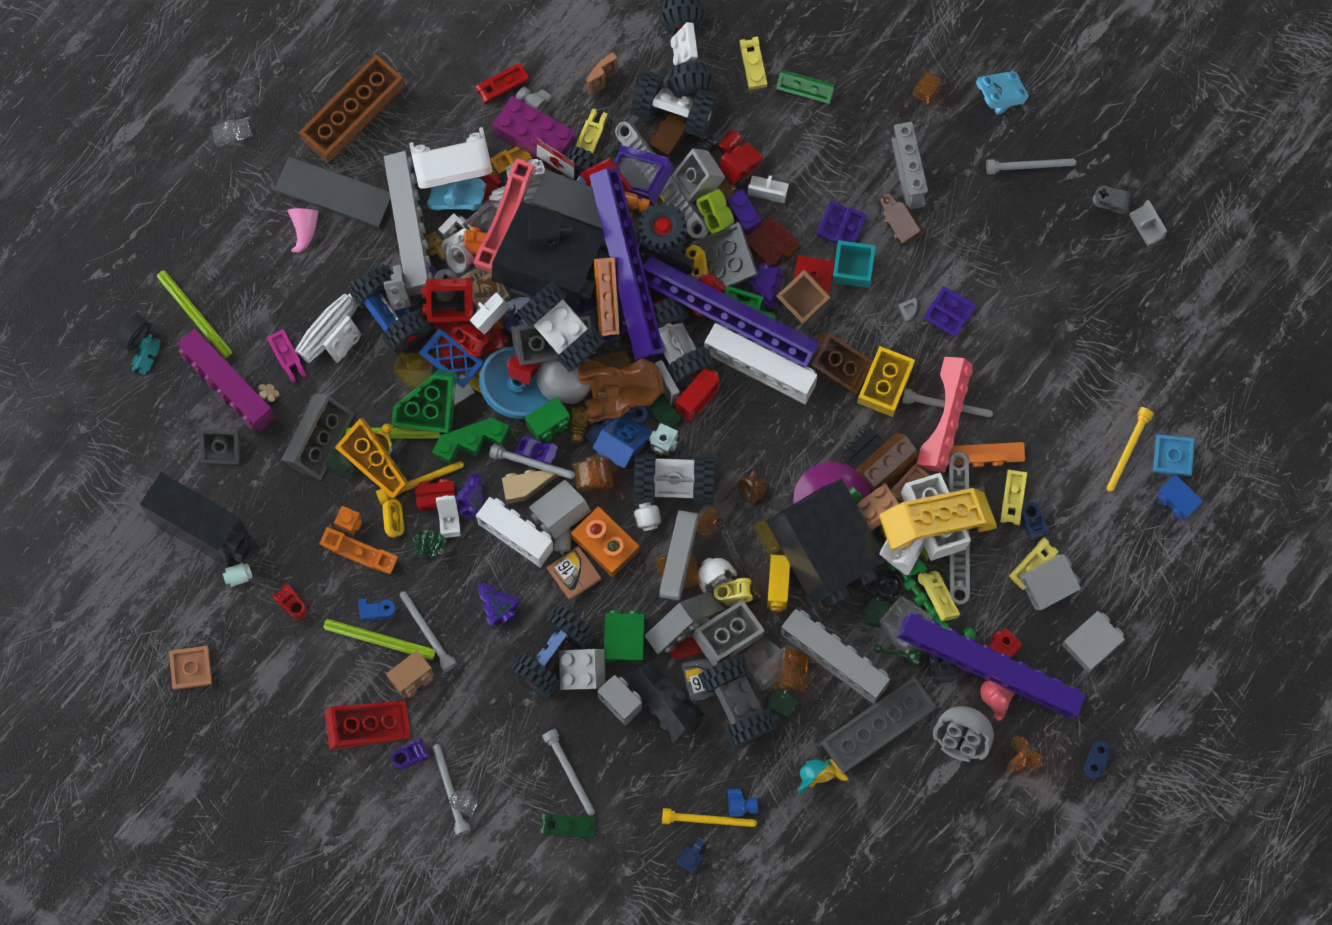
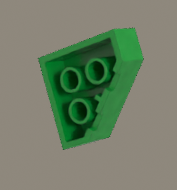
M437 370L398 401L393 407L392 426L448 433L453 426L457 372Z

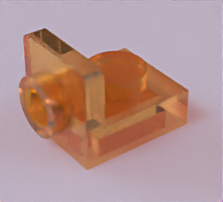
M713 506L698 519L696 529L701 536H707L709 539L713 536V532L707 526H712L718 519L716 517L718 511Z

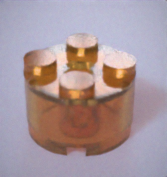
M597 456L586 458V462L572 464L578 492H592L591 489L597 488L599 491L614 485L609 458L606 457L598 460Z

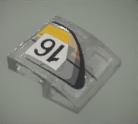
M708 658L681 663L689 699L692 702L718 697L715 691L706 693L698 677L700 673L713 666Z

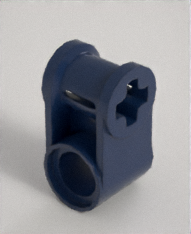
M1033 502L1026 504L1021 512V517L1030 542L1044 535L1046 537L1049 536V529L1040 507ZM1033 509L1036 515L1030 517L1026 514V510Z

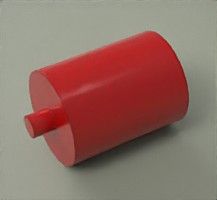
M729 130L717 146L718 149L724 154L727 152L729 154L732 153L742 141L739 132Z

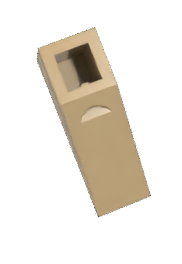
M527 470L524 472L525 474L517 475V473L507 474L506 477L502 478L506 503L512 504L528 500L559 475L544 470Z

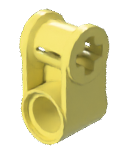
M739 578L735 581L721 583L715 587L714 596L726 606L734 605L741 600L749 602L753 599L752 594H750L751 579Z

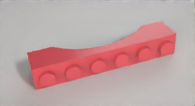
M515 159L497 213L473 262L476 268L492 274L493 259L521 201L524 200L535 173L533 164Z
M944 357L940 372L945 388L944 412L934 433L921 446L917 465L925 471L945 473L946 467L949 464L955 432L959 426L960 413L963 410L965 394L968 391V382L973 371V365L965 358Z

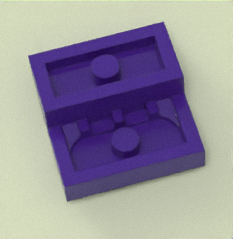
M831 200L827 205L815 235L838 244V240L855 243L866 215L852 207L846 208Z
M943 286L925 314L924 319L957 337L976 305Z

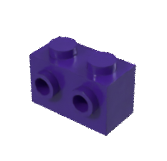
M743 190L726 198V206L732 212L735 220L734 223L739 222L742 224L745 236L761 228V219Z

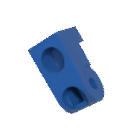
M359 599L361 622L387 620L396 614L395 605L390 600L368 604L367 599Z

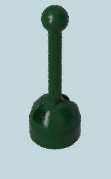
M879 645L875 647L876 653L884 652L906 657L910 664L915 666L920 664L922 651L912 650L906 654L884 649Z

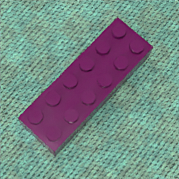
M195 329L177 343L180 348L178 352L181 354L182 359L188 365L191 364L200 378L204 376L207 385L213 391L217 390L216 392L226 405L230 403L232 411L239 418L242 416L245 425L251 431L255 429L260 433L275 419L271 408Z

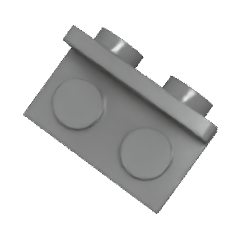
M401 265L393 266L394 274L391 275V281L384 282V288L392 310L411 307L410 294L406 289Z

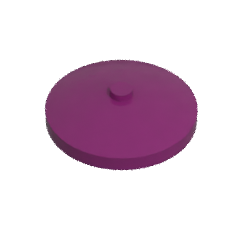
M826 462L813 466L801 476L795 487L793 504L819 488L841 478L847 489L849 490L853 486L863 496L862 499L868 496L870 491L852 467L838 462Z

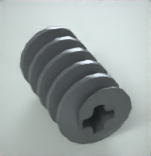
M442 269L436 273L434 279H458V277L452 270ZM433 291L435 298L441 302L451 301L457 291Z

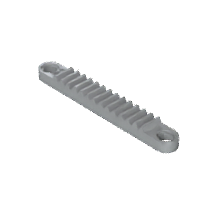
M621 122L617 125L615 133L624 146L655 154L633 124ZM627 126L629 134L624 137L622 130ZM637 163V166L641 169L640 171L645 174V177L651 183L659 166L655 169L648 163ZM670 176L660 195L664 198L667 206L670 203L674 204L675 209L678 207L681 209V214L684 213L689 235L697 239H703L709 231L705 220L694 205L687 200L674 178ZM698 224L702 226L700 234L695 233V226Z
M960 452L953 454L949 460V493L969 489V461L967 456ZM954 459H963L964 466L961 468L955 467L953 464ZM969 545L966 550L949 555L950 595L955 605L958 606L966 604L970 596ZM958 590L965 593V598L961 601L954 597V593Z

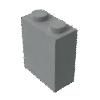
M566 480L529 507L532 512L530 517L535 524L538 525L540 523L542 531L550 534L554 539L591 512L583 497Z
M1058 554L1018 575L1035 610H1042L1081 589L1079 577L1073 573L1071 561L1064 554Z
M1099 611L1092 615L1062 644L1088 673L1097 667L1125 640L1122 631L1117 627L1114 628L1109 623L1110 619L1104 613L1101 614Z

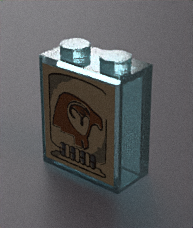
M475 265L467 268L463 273L456 274L458 279H472L473 309L476 313L481 308L478 305L479 302L484 305L495 293L506 302L512 298L506 286L491 281L492 274L476 268Z

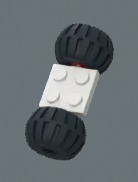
M664 0L659 10L661 25L667 32L675 34L671 39V47L674 51L673 63L675 66L668 75V87L673 96L678 98L691 95L695 99L699 89L711 92L714 85V76L709 66L703 62L695 61L698 58L695 31L700 29L705 19V9L700 0Z

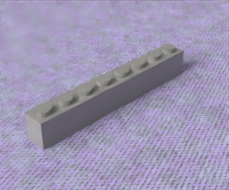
M405 151L384 156L405 285L410 296L422 294V287L426 286V280L434 279L432 272H429L431 260L429 255L426 254L428 243L423 237L426 231L423 222L420 220L423 214L421 207L417 203L420 197L414 185L417 184L415 174L412 173V168H414L413 159L408 157Z

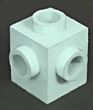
M660 423L657 431H653L649 438L652 451L661 456L663 454L668 456L670 451L674 452L678 441H676L678 431Z

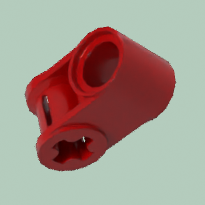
M471 322L462 324L452 330V338L456 343L463 347L471 356H482L484 345L489 341L487 335L478 330Z
M287 583L284 584V588L276 595H272L273 599L293 619L302 620L306 617V606ZM296 606L302 607L299 613H293V609Z

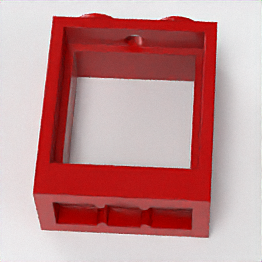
M471 278L426 280V286L422 287V298H426V304H422L423 316L427 315V322L470 321L473 317ZM464 290V311L432 312L431 291Z
M705 367L676 400V412L691 423L720 390L718 373L713 369L708 370Z

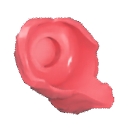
M987 680L981 686L982 700L992 708L996 720L1001 721L1014 696V692Z

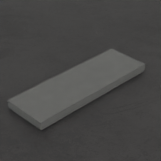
M288 157L275 187V192L380 228L391 202L389 191L292 157Z
M545 169L532 205L550 212L559 213L563 217L603 231L593 188ZM634 210L631 221L637 245H639L641 240L639 236V219L642 217V213Z
M914 676L830 734L820 743L842 774H845L937 710L938 707Z

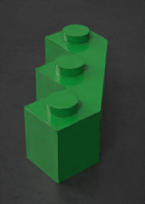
M489 418L440 435L432 451L433 457L448 465L453 463L459 449L477 457L484 441L503 446L510 433V427L494 418Z

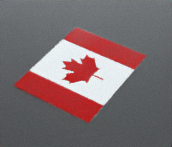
M537 139V159L542 160L543 165L552 172L565 175V177L574 180V162Z

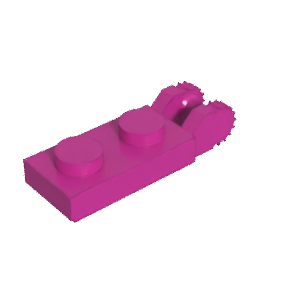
M284 329L268 336L267 340L291 382H296V378L290 370L294 366H297L298 372L302 377L307 376Z

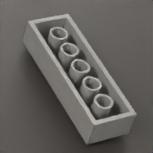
M795 609L781 627V636L872 704H875L889 685V675L880 668L877 670L873 667V663L868 658L858 656L856 654L857 651L852 646L847 645L846 647L842 644L841 639L834 633L830 635L826 632V628L821 623H814L810 620V616L805 611Z

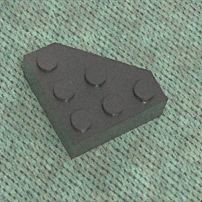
M709 591L678 603L645 637L657 654L669 653L687 637L692 638L695 629L721 614L725 608L716 599L713 591Z

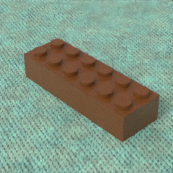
M376 54L299 131L301 140L329 163L405 86L403 77Z

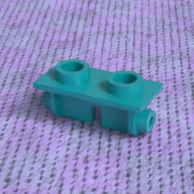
M151 334L146 338L143 337L139 348H141L139 355L136 354L131 364L134 366L131 371H135L138 368L140 369V374L146 375V373H149L154 360L148 358V355L156 357L161 346L159 339L153 338L151 340Z

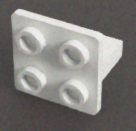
M924 538L914 540L909 547L892 551L888 540H886L879 554L904 575H909L924 548Z

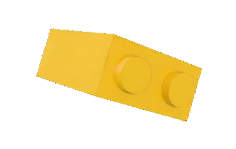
M771 555L767 609H771L772 612H782L787 609L790 564L786 556Z

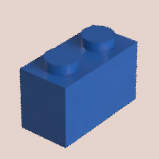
M1176 474L1157 493L1159 501L1165 506L1168 505L1172 509L1174 516L1184 521L1203 502Z

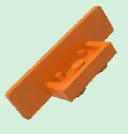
M1023 442L953 446L949 456L950 460L953 454L963 453L967 456L969 464H972L973 467H984V464L992 463V466H1003V463L1024 462L1025 450ZM956 458L953 464L964 465V461L961 458Z

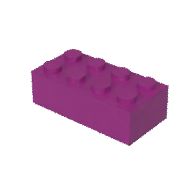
M511 96L492 124V134L514 147L517 146L521 151H526L535 159H537V139L563 156H566L569 148L573 146L576 140L575 131L514 96Z

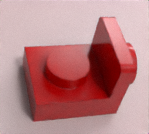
M495 173L485 175V178L482 180L486 183L483 201L487 204L490 202L489 196L492 195L491 191L502 187L501 178Z

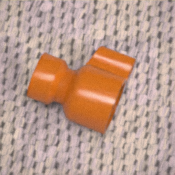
M624 191L630 217L634 210H638L639 213L647 211L650 203L649 199H639L636 194Z

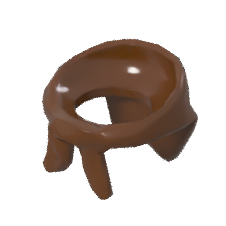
M756 470L752 471L750 477L743 476L738 481L740 494L745 500L753 504L762 501L768 489L767 486L762 485L766 483L765 480L756 478Z

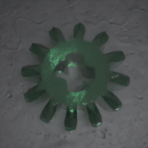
M420 530L413 537V551L418 553V555L433 558V556L439 557L443 554L445 539L440 532Z

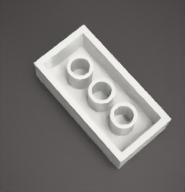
M941 473L905 483L901 491L904 502L949 493ZM966 530L924 538L923 544L930 560H935L966 550L971 539Z
M489 497L476 514L478 525L541 568L554 550L552 537L545 531L539 532L536 530V526L529 520L523 521L519 518L520 514L515 510L511 509L509 511L504 507L505 504L499 499L495 498L493 500Z

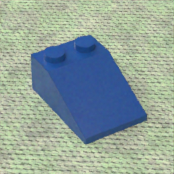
M623 415L621 418L614 419L601 430L593 449L599 455L611 459L615 465L626 468L635 459V455L639 454L648 443L653 431Z

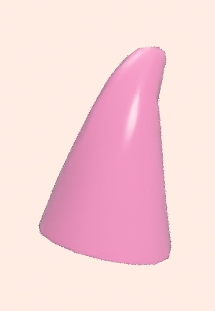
M304 208L287 210L296 229L297 237L296 246L292 248L291 252H302L312 241L319 212L317 210Z

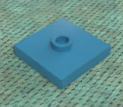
M1156 434L1152 473L1191 477L1195 439Z

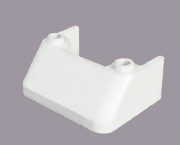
M483 127L479 128L480 133L470 134L466 140L467 142L430 150L425 145L414 147L413 142L409 143L419 188H430L490 174L492 166Z

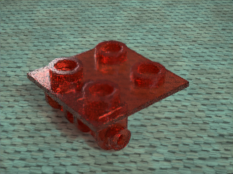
M772 216L765 219L746 237L748 245L770 266L772 264L776 265L779 262V258L797 241Z

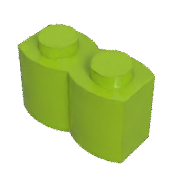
M719 189L697 199L698 209L704 216L705 224L712 234L734 223L732 212L726 206V199Z

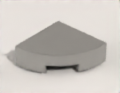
M916 298L898 305L905 323L909 322L916 314Z

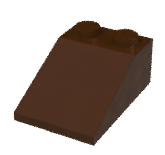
M820 333L816 339L820 344L807 367L813 369L818 376L856 395L873 361L832 333Z

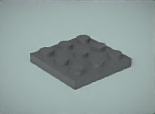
M739 222L688 244L689 246L697 245L704 250L708 273L711 272L726 286L732 287L758 276L742 224ZM695 251L692 252V257L695 256V254H696Z

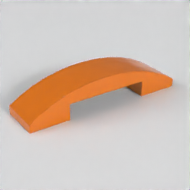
M326 527L319 543L322 547L338 555L387 574H391L398 559L396 555L349 538L345 534Z

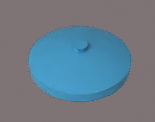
M514 346L501 348L492 353L482 366L479 375L481 393L486 402L498 413L510 418L525 419L526 416L550 400L539 390L537 372L529 385L508 376L509 368H507V364L511 357H515L516 351Z

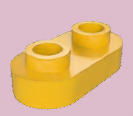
M697 245L689 246L686 249L685 256L695 260L694 269L689 276L698 280L702 274H708L705 252ZM695 251V256L691 257L692 252ZM699 269V273L695 275V271Z
M397 499L385 501L383 504L384 529L389 537L395 538L404 532L402 505Z

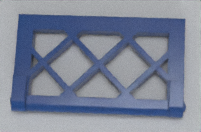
M441 328L437 330L419 352L423 358L439 370L466 371V376L463 380L456 377V383L463 389L485 363L478 357L471 356ZM442 336L449 341V344L438 345V340ZM452 346L458 348L464 355L453 356ZM450 347L451 357L439 358L438 348ZM436 348L437 358L434 359L428 354L430 349ZM464 358L465 368L454 369L453 359ZM466 358H471L476 362L474 367L467 368ZM451 360L452 370H448L440 361Z

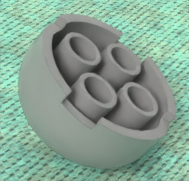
M559 360L540 362L537 385L541 393L550 401L558 397L561 403H570V405L578 403L588 395L591 385L580 384L578 378V368L580 365L569 373Z
M957 706L946 710L939 717L933 730L934 740L940 743L942 746L941 750L958 760L970 762L971 759L979 758L982 760L988 755L994 740V731L988 718L980 711L971 707ZM960 738H965L960 750L955 749Z

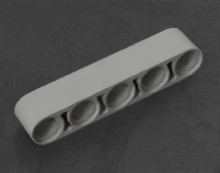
M678 511L660 586L659 596L661 598L678 601L681 598L698 525V513Z

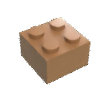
M805 269L777 295L779 300L802 324L831 297Z
M416 650L386 673L394 688L405 699L415 695L421 685H428L433 680L434 673L430 665L419 651Z

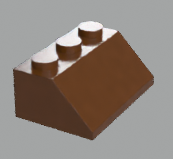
M896 432L860 464L855 471L871 492L884 483L890 489L915 463L917 464L918 453L906 435Z

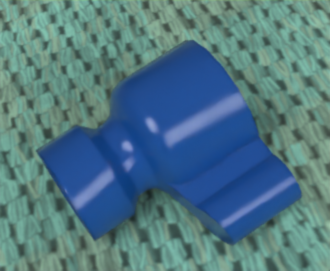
M740 788L728 789L730 817L743 816L746 812L750 814L758 813L757 798L745 800Z

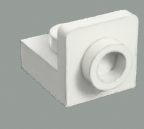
M453 213L438 229L439 235L443 239H447L448 236L450 237L456 233L457 227L461 230L468 227V222L462 216L457 217Z

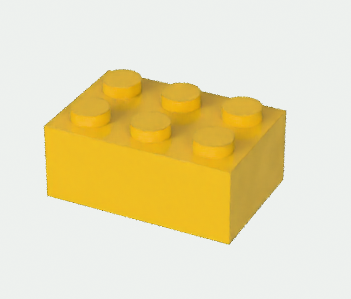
M879 346L857 403L893 417L914 367L915 360Z

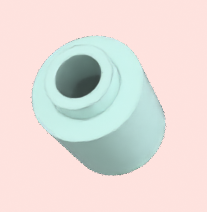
M241 563L226 568V573H223L226 585L230 584L231 587L248 582V579L253 578L248 563L244 565Z

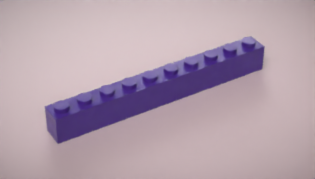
M604 169L589 175L609 257L615 258L616 284L632 344V351L635 360L647 359L665 352L619 169Z
M652 256L643 265L649 287L804 367H807L813 359L820 344L819 342Z
M910 613L905 616L897 638L1067 718L1072 719L1079 715L1085 698V694L1081 693L1080 689L1073 686L1068 687L1057 678L1051 679L1040 670L1034 671L1023 662L1011 660V657L1006 654H998L989 646H981L972 638H964L958 635L959 633L955 630H947L941 627V624L938 622L923 619L924 617L919 613Z

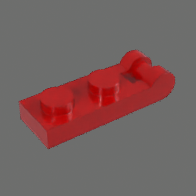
M518 63L477 85L475 90L482 96L481 100L486 105L492 102L493 99L529 81V77L521 63ZM491 87L493 91L488 93L487 89Z

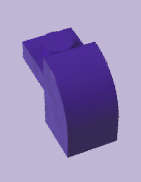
M521 437L515 454L551 464L556 457L558 446L553 443H541L532 437Z

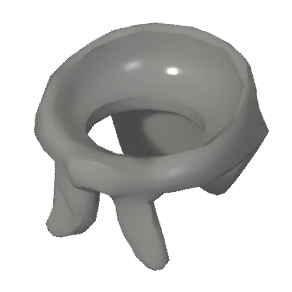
M463 239L455 245H450L447 251V262L455 273H463L475 260V257L464 246L460 245L464 241ZM455 250L463 253L465 257L464 263H458L453 256Z

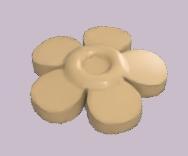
M261 384L258 387L260 391L259 396L262 399L267 398L268 402H274L275 398H278L279 392L273 390L274 386L272 384H267L266 386Z

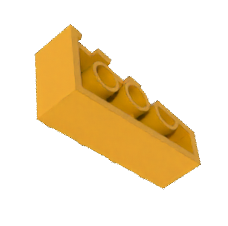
M360 418L336 445L335 448L390 497L396 498L408 484V481L364 418Z

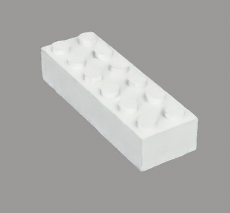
M715 323L704 342V347L708 349L713 358L805 405L816 386L817 374H815L813 369L809 367L803 368L798 363L782 357L781 354L773 350L770 351L755 341L748 340L746 336L730 331V328L723 324L718 325Z

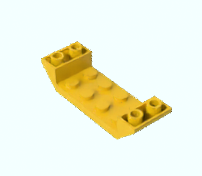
M975 488L902 502L879 514L891 551L909 547L914 540L975 527H977L979 532L997 528L985 493Z

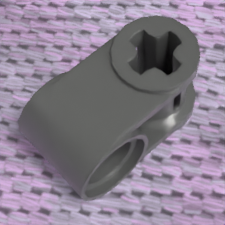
M1100 186L1093 196V203L1096 207L1125 214L1127 213L1131 194L1125 190Z

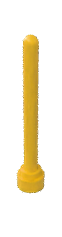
M1140 407L1137 413V425L1108 483L1107 491L1109 492L1114 491L1145 424H1148L1154 416V413L1147 408Z
M458 461L411 480L400 493L415 488L422 481H432L464 467V463ZM383 489L376 491L381 505L391 499Z
M663 808L662 824L670 825L674 821L745 827H755L757 825L755 819L675 813L671 809Z

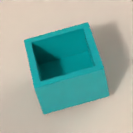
M838 240L832 283L870 288L876 245Z

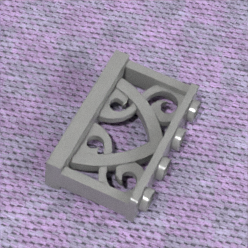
M913 123L894 125L896 136L891 139L905 204L910 209L925 207L924 194L928 192Z

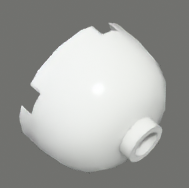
M708 558L702 562V566L699 568L697 581L703 593H707L708 591H714L715 587L721 583L733 581L731 577L733 575L736 577L737 573L733 566L725 559Z

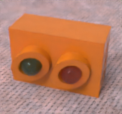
M599 506L571 532L572 539L612 578L640 552L639 545Z

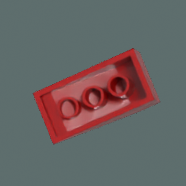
M406 701L333 706L325 711L329 750L349 749L411 739Z

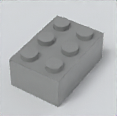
M741 600L695 629L692 637L710 663L715 666L724 660L730 659L761 639L765 630L745 602Z

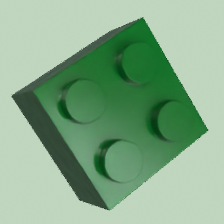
M555 397L525 417L527 429L534 439L541 443H550L555 435L558 433L563 434L570 429V415L558 397Z

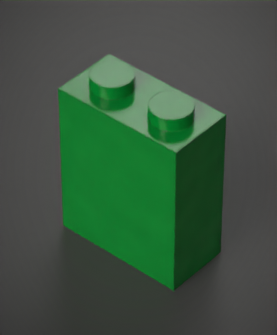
M617 610L605 613V663L643 664L644 614H640L639 611H629V614H621V611Z

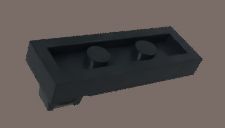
M641 240L639 253L642 263L645 264L652 256L681 272L691 275L695 260L676 252H671V250H667L668 253L664 254L663 250L655 253V249L649 250L648 245H644Z

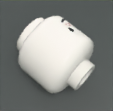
M650 502L640 504V509L634 512L637 527L643 529V531L658 528V525L661 523L658 506H651Z

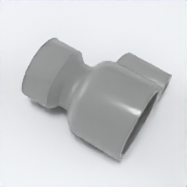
M522 87L517 93L516 98L541 112L546 103L551 100L552 95L543 89L531 94L530 90Z

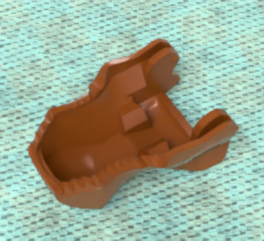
M642 358L629 366L619 369L593 360L583 361L578 368L580 384L591 385L593 398L586 401L585 406L588 408L586 410L587 420L592 423L603 419L621 418L632 407L650 406L664 392L659 367L653 362Z

